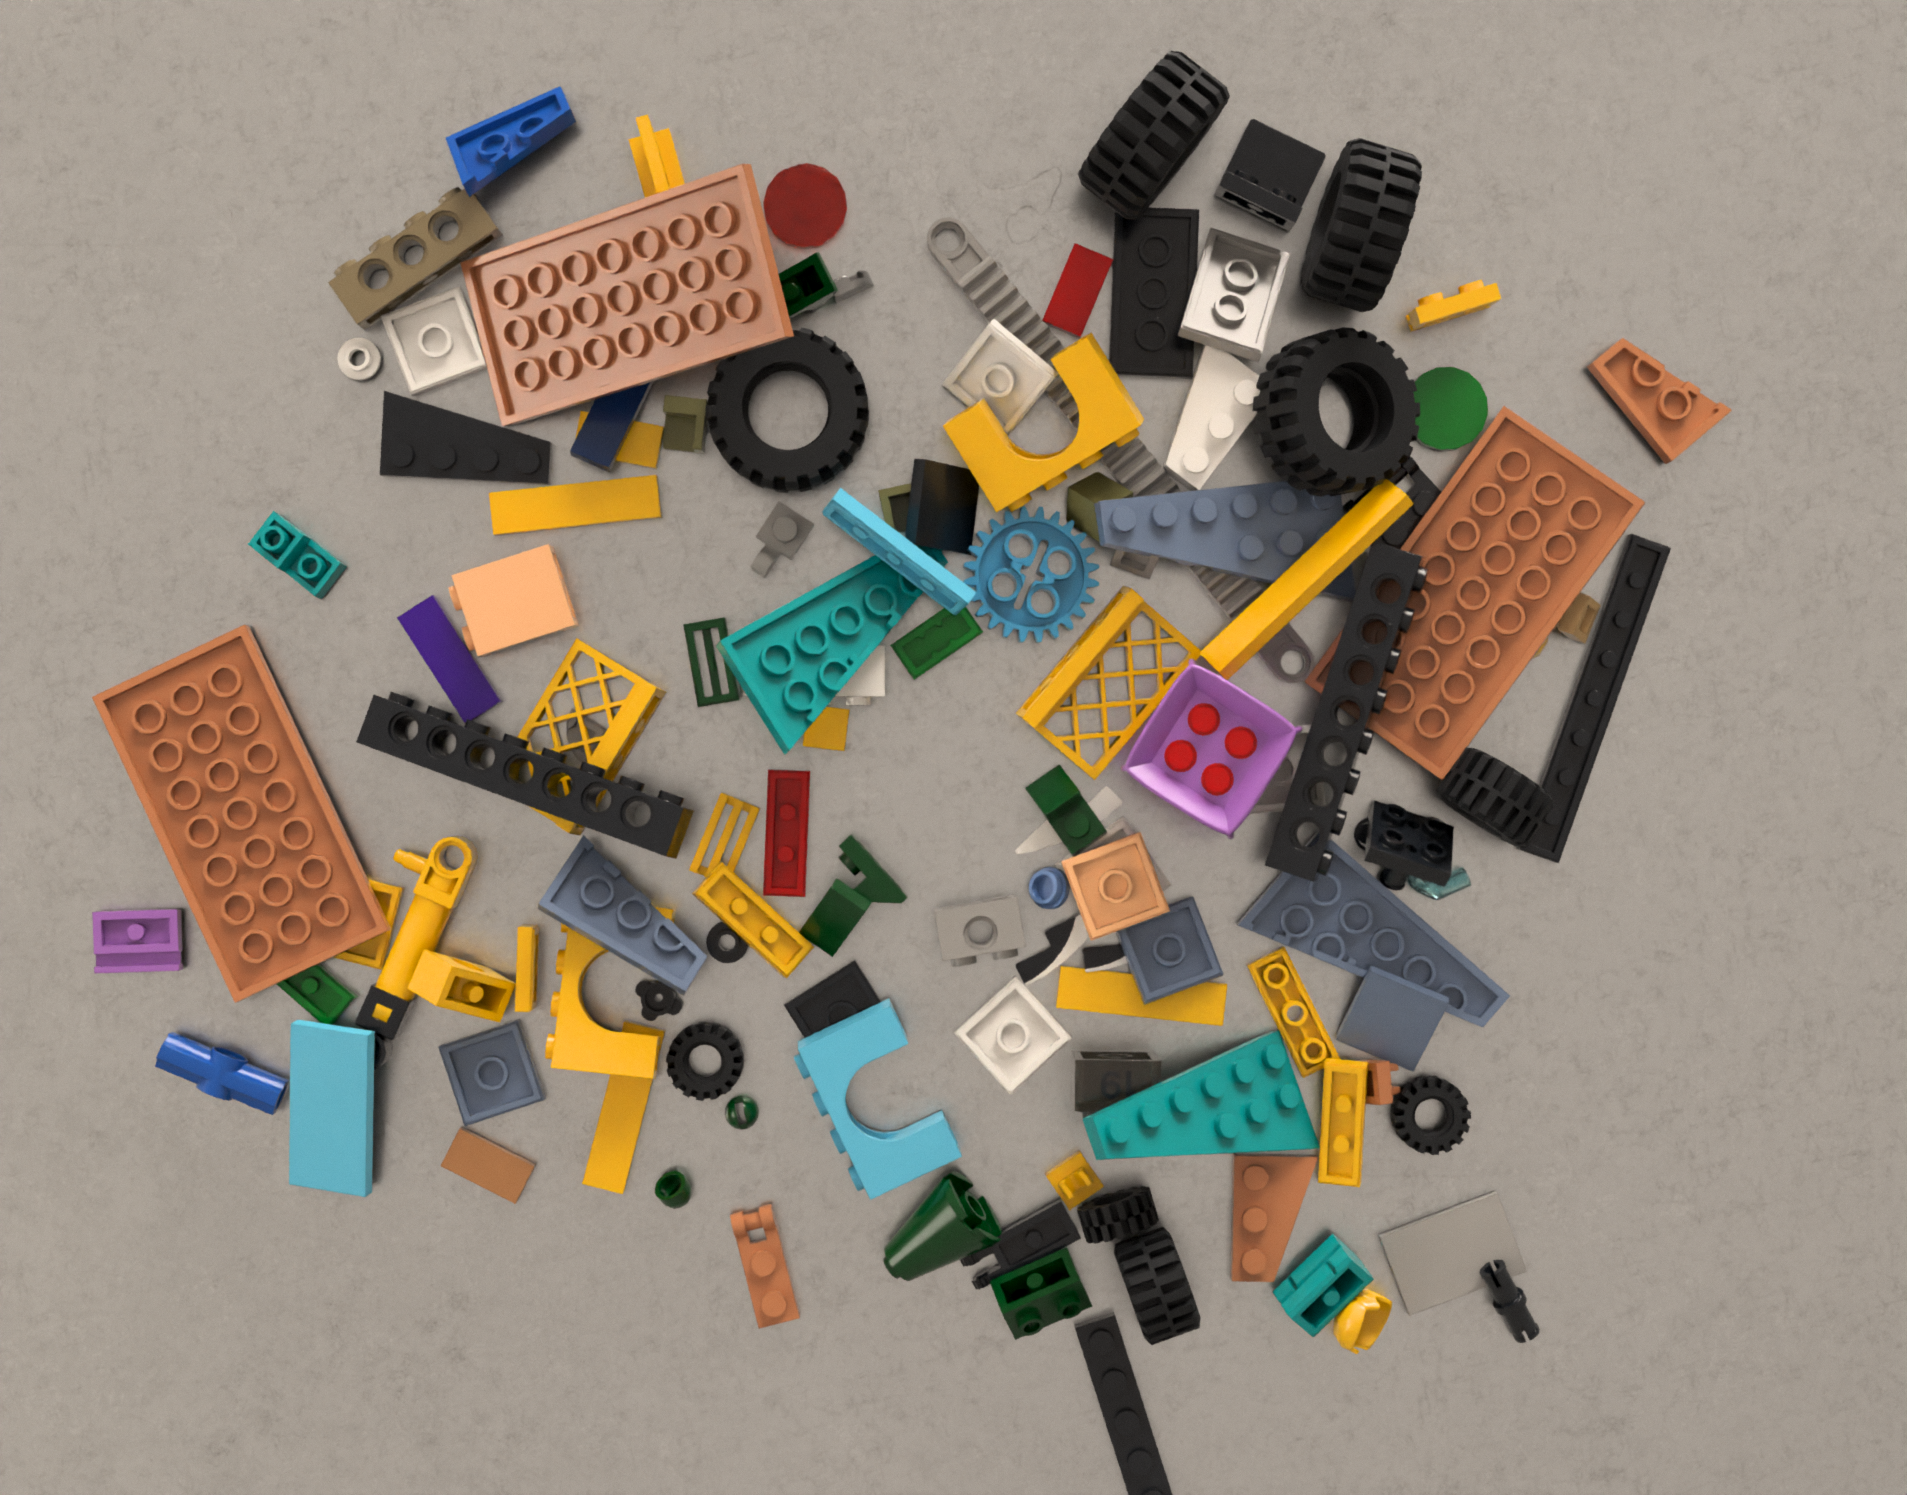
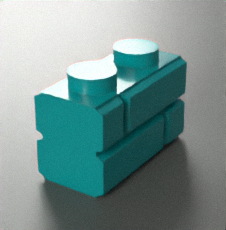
M1331 1234L1273 1291V1294L1281 1303L1286 1314L1309 1335L1315 1337L1374 1278L1364 1267L1359 1257L1335 1235Z

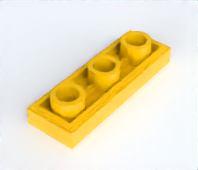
M1282 946L1246 964L1301 1077L1305 1078L1323 1069L1326 1058L1340 1059L1285 947ZM1293 1005H1297L1301 1011L1299 1017L1293 1020L1288 1019V1009Z

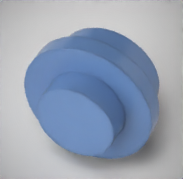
M1046 867L1032 876L1029 882V894L1039 907L1056 909L1062 906L1068 898L1070 885L1066 874L1062 870Z

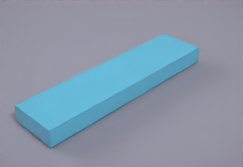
M842 488L838 490L822 511L825 517L953 615H957L965 608L977 593Z

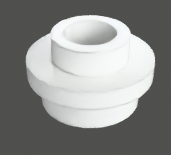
M352 338L341 346L337 360L339 368L347 377L354 380H366L378 371L381 356L378 348L371 341L365 338ZM357 351H363L365 354V361L360 366H354L351 361L352 355Z

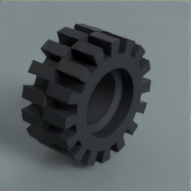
M699 1022L696 1025L686 1027L672 1041L666 1056V1062L668 1063L667 1073L668 1077L671 1076L673 1080V1086L676 1089L682 1090L683 1095L686 1097L693 1096L696 1097V1100L700 1101L708 1098L711 1100L717 1099L720 1095H725L729 1092L741 1075L744 1054L740 1048L741 1044L732 1035L733 1032L728 1028L727 1030L722 1028L721 1024L715 1022L713 1024ZM700 1045L714 1047L721 1056L720 1070L710 1077H701L695 1074L689 1065V1055L694 1048Z
M1429 1075V1078L1419 1076L1412 1083L1407 1081L1403 1084L1404 1089L1394 1096L1396 1099L1395 1104H1391L1390 1112L1393 1113L1391 1122L1397 1131L1396 1134L1409 1147L1423 1154L1427 1152L1431 1155H1439V1151L1447 1153L1453 1150L1451 1146L1455 1143L1459 1145L1464 1140L1461 1138L1464 1132L1468 1133L1470 1128L1467 1120L1471 1119V1111L1467 1109L1469 1103L1466 1097L1460 1093L1461 1091L1456 1086L1437 1076ZM1428 1099L1440 1101L1446 1110L1444 1123L1433 1131L1419 1128L1415 1121V1111L1418 1105Z
M1146 1186L1132 1187L1128 1190L1122 1189L1113 1194L1108 1193L1104 1197H1097L1092 1199L1091 1202H1085L1077 1208L1087 1243L1096 1244L1102 1241L1109 1242L1115 1238H1125L1126 1235H1134L1139 1233L1140 1230H1147L1159 1221L1150 1188Z

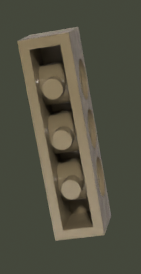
M459 187L448 191L439 199L440 205L428 214L425 211L415 214L404 223L405 230L393 238L390 235L380 238L369 247L371 253L358 262L355 259L349 260L335 270L334 274L336 277L328 283L357 325L366 330L379 321L382 315L392 312L459 266L460 262L466 261L503 235L475 194L469 197L465 188L461 190ZM449 221L457 222L458 233L455 238L449 241L440 240L438 235L440 227ZM413 245L422 246L424 253L421 261L414 265L405 264L404 254L406 250ZM378 269H386L389 275L386 285L380 289H372L369 284L371 274Z

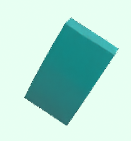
M275 511L271 513L248 543L250 547L276 568L284 571L312 595L321 600L347 567Z

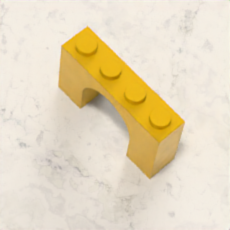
M1092 332L1056 353L1050 359L1072 394L1079 411L1077 434L1074 440L1065 448L1049 454L1031 453L1020 448L1008 437L985 398L952 417L943 425L996 513L1005 507H1008L1010 512L1015 511L1032 499L1029 494L1031 491L1041 485L1044 486L1046 491L1055 487L1068 478L1065 473L1066 470L1078 463L1084 469L1104 456L1101 452V449L1113 442L1116 443L1117 447H1121L1140 434L1137 428L1141 426L1144 418Z
M655 907L666 919L669 918L675 923L676 912L673 909ZM561 923V932L567 933L565 950H558L556 960V974L562 975L560 992H553L550 1010L551 1017H557L555 1034H548L545 1049V1058L552 1059L551 1068L656 1079L661 1037L607 1030L598 1025L585 1008L582 997L585 975L594 961L609 951Z

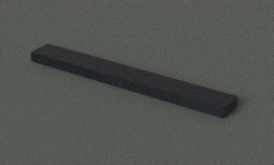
M1634 534L1628 535L1539 784L1550 795L1555 805L1528 847H1517L1516 849L1559 863L1671 547Z

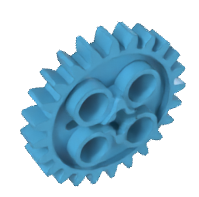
M1025 506L1020 508L1019 519H1014L1008 510L1004 511V524L1001 526L994 519H990L988 524L992 534L989 535L978 531L976 536L983 545L981 547L969 546L967 549L970 554L976 557V560L963 564V568L974 572L973 577L967 578L963 582L969 587H975L977 592L970 602L980 601L982 604L975 616L980 617L988 613L991 616L987 626L989 630L998 623L1004 625L1002 638H1007L1012 630H1017L1019 643L1025 641L1028 632H1032L1036 643L1042 642L1043 631L1047 630L1050 636L1056 639L1059 637L1057 625L1061 624L1065 629L1072 630L1074 626L1070 616L1074 615L1083 619L1086 614L1079 605L1081 603L1092 604L1095 601L1091 595L1086 593L1087 588L1099 586L1098 581L1088 578V573L1099 569V564L1087 563L1086 560L1095 551V548L1088 547L1082 549L1080 543L1087 534L1084 532L1073 536L1070 533L1075 523L1073 520L1067 522L1063 527L1059 525L1060 512L1058 511L1049 520L1044 519V510L1041 506L1037 509L1034 517H1029ZM1021 536L1028 540L1031 546L1028 557L1016 558L1011 554L1008 546L1011 538ZM1045 540L1048 546L1036 570V574L1041 577V581L1035 580L1029 586L1021 609L1017 610L1014 608V603L1026 577L1020 573V570L1031 566L1040 542ZM1052 553H1061L1066 556L1069 561V569L1066 574L1056 575L1050 571L1047 561ZM997 575H1007L1010 577L1015 587L1013 594L1009 597H1000L995 594L992 588L994 577ZM1043 591L1051 596L1053 606L1049 613L1040 614L1032 608L1031 597L1035 592Z

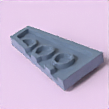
M583 835L540 900L538 909L684 996L705 964L707 955L669 918L666 919L651 904L652 901L640 890L637 891L621 875L622 872L610 860L607 861L594 849V845Z

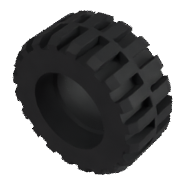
M1168 52L1129 96L1128 100L1119 109L1089 152L1088 157L1084 160L1078 172L1081 184L1125 219L1137 220L1166 188L1212 127V124L1218 118L1230 98L1227 87L1183 52Z
M1362 138L1350 140L1346 143L1325 188L1305 253L1301 288L1308 296L1358 312L1373 310L1378 305L1387 285L1391 281L1395 266L1398 264L1416 208L1415 204L1419 195V184L1422 178V165L1413 154Z
M802 327L800 330H793L794 337L740 353L725 360L721 359L715 368L717 371L713 381H710L707 391L709 398L708 405L706 406V419L709 422V432L713 442L722 457L741 477L743 476L754 485L761 488L774 489L776 492L812 490V487L822 483L825 485L835 479L834 476L841 470H846L853 462V457L857 451L861 449L869 421L868 397L865 383L852 358L846 351L843 352L837 347L836 342L827 336L820 337L814 334L813 330ZM781 371H796L811 377L822 388L828 402V417L822 432L808 445L793 450L778 449L763 442L752 429L748 415L749 401L754 389L763 379Z
M1342 327L1290 342L1282 347L1280 353L1274 354L1266 363L1268 371L1261 373L1256 388L1260 390V394L1253 397V411H1257L1258 421L1253 422L1255 435L1260 433L1263 441L1260 448L1265 458L1271 457L1273 460L1272 469L1280 477L1289 476L1288 484L1299 491L1306 489L1310 495L1320 497L1330 495L1332 497L1381 485L1384 480L1390 479L1397 474L1401 468L1400 463L1407 462L1412 453L1413 447L1409 444L1417 440L1419 426L1415 425V419L1420 416V403H1415L1413 393L1417 391L1414 379H1408L1405 372L1408 370V367L1401 357L1395 358L1392 355L1395 350L1384 340L1376 342L1377 337L1365 330L1358 332L1354 328ZM1326 377L1335 381L1344 390L1352 406L1354 427L1350 442L1345 449L1331 439L1320 418L1319 394Z

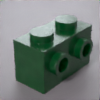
M1064 1248L990 1281L1002 1315L1015 1340L1023 1336L1034 1335L1046 1326L1062 1319L1073 1318L1080 1314L1081 1311L1092 1307L1090 1298L1068 1248Z

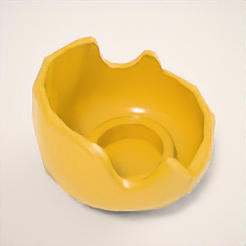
M1362 1290L1334 1317L1333 1334L1340 1346L1355 1354H1358L1359 1351L1354 1347L1369 1350L1388 1320L1392 1309V1301L1374 1291Z

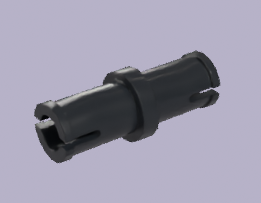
M1493 1260L1497 1268L1496 1271L1493 1270L1490 1262L1486 1263L1479 1273L1494 1297L1492 1304L1496 1312L1504 1316L1514 1339L1518 1343L1526 1342L1523 1331L1526 1332L1529 1340L1534 1339L1539 1334L1540 1329L1526 1306L1527 1298L1523 1290L1515 1286L1503 1260Z

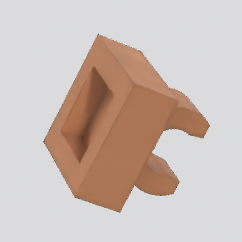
M1353 1060L1368 1062L1366 1104L1384 1105L1393 1103V1096L1400 1093V1087L1392 1086L1390 1072L1399 1070L1398 1065L1384 1060Z

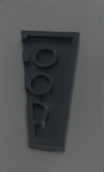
M384 391L380 458L381 476L550 485L552 443L550 441Z

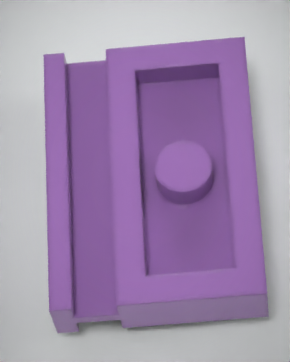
M181 908L92 912L94 954H96L94 973L183 970V963L181 962V951L183 950Z

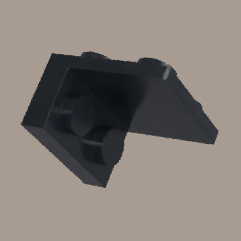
M1251 119L1214 195L1290 231L1303 209L1302 205L1326 155L1256 119Z

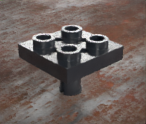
M1374 800L1368 815L1364 861L1385 867L1380 874L1379 880L1385 887L1391 890L1404 889L1408 875L1446 887L1452 872L1454 826L1448 825L1435 817H1424L1406 811L1401 806L1384 804Z

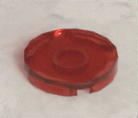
M809 163L797 164V166L786 168L777 173L767 186L763 201L766 222L773 234L786 245L799 249L818 248L833 240L844 226L848 211L846 195L837 177L824 167Z

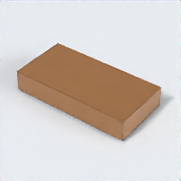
M463 1127L459 1128L441 1164V1167L514 1204L517 1203L536 1164Z

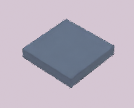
M1193 896L1168 905L1170 911L1116 931L1144 1005L1224 975Z
M1371 965L1336 1033V1040L1414 1072L1449 1004V997Z
M520 1019L438 1046L464 1126L546 1099Z

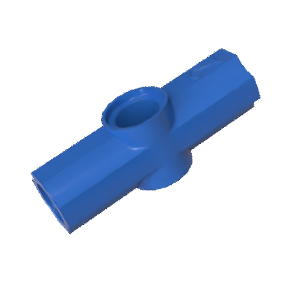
M174 1032L168 1034L156 1057L155 1067L196 1083V1087L200 1091L223 1100H237L271 1115L276 1113L281 1104L289 1082L285 1078L248 1064V1059L236 1052L221 1047L210 1048Z

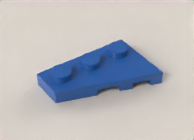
M561 86L446 137L462 185L468 196L470 197L571 126L576 120Z

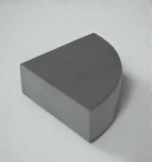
M860 270L851 277L844 275L833 280L838 289L833 297L835 302L838 303L874 286L867 271Z
M574 708L570 711V713L576 712ZM586 716L583 717L590 739L605 734L606 728ZM577 717L568 719L566 723L568 743L572 744L583 741ZM599 743L590 745L592 752L595 751ZM584 747L572 749L574 756L581 763L582 761L587 763Z

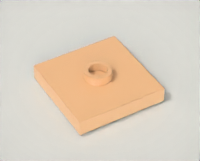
M1141 832L1131 834L1061 861L1091 941L1170 911Z

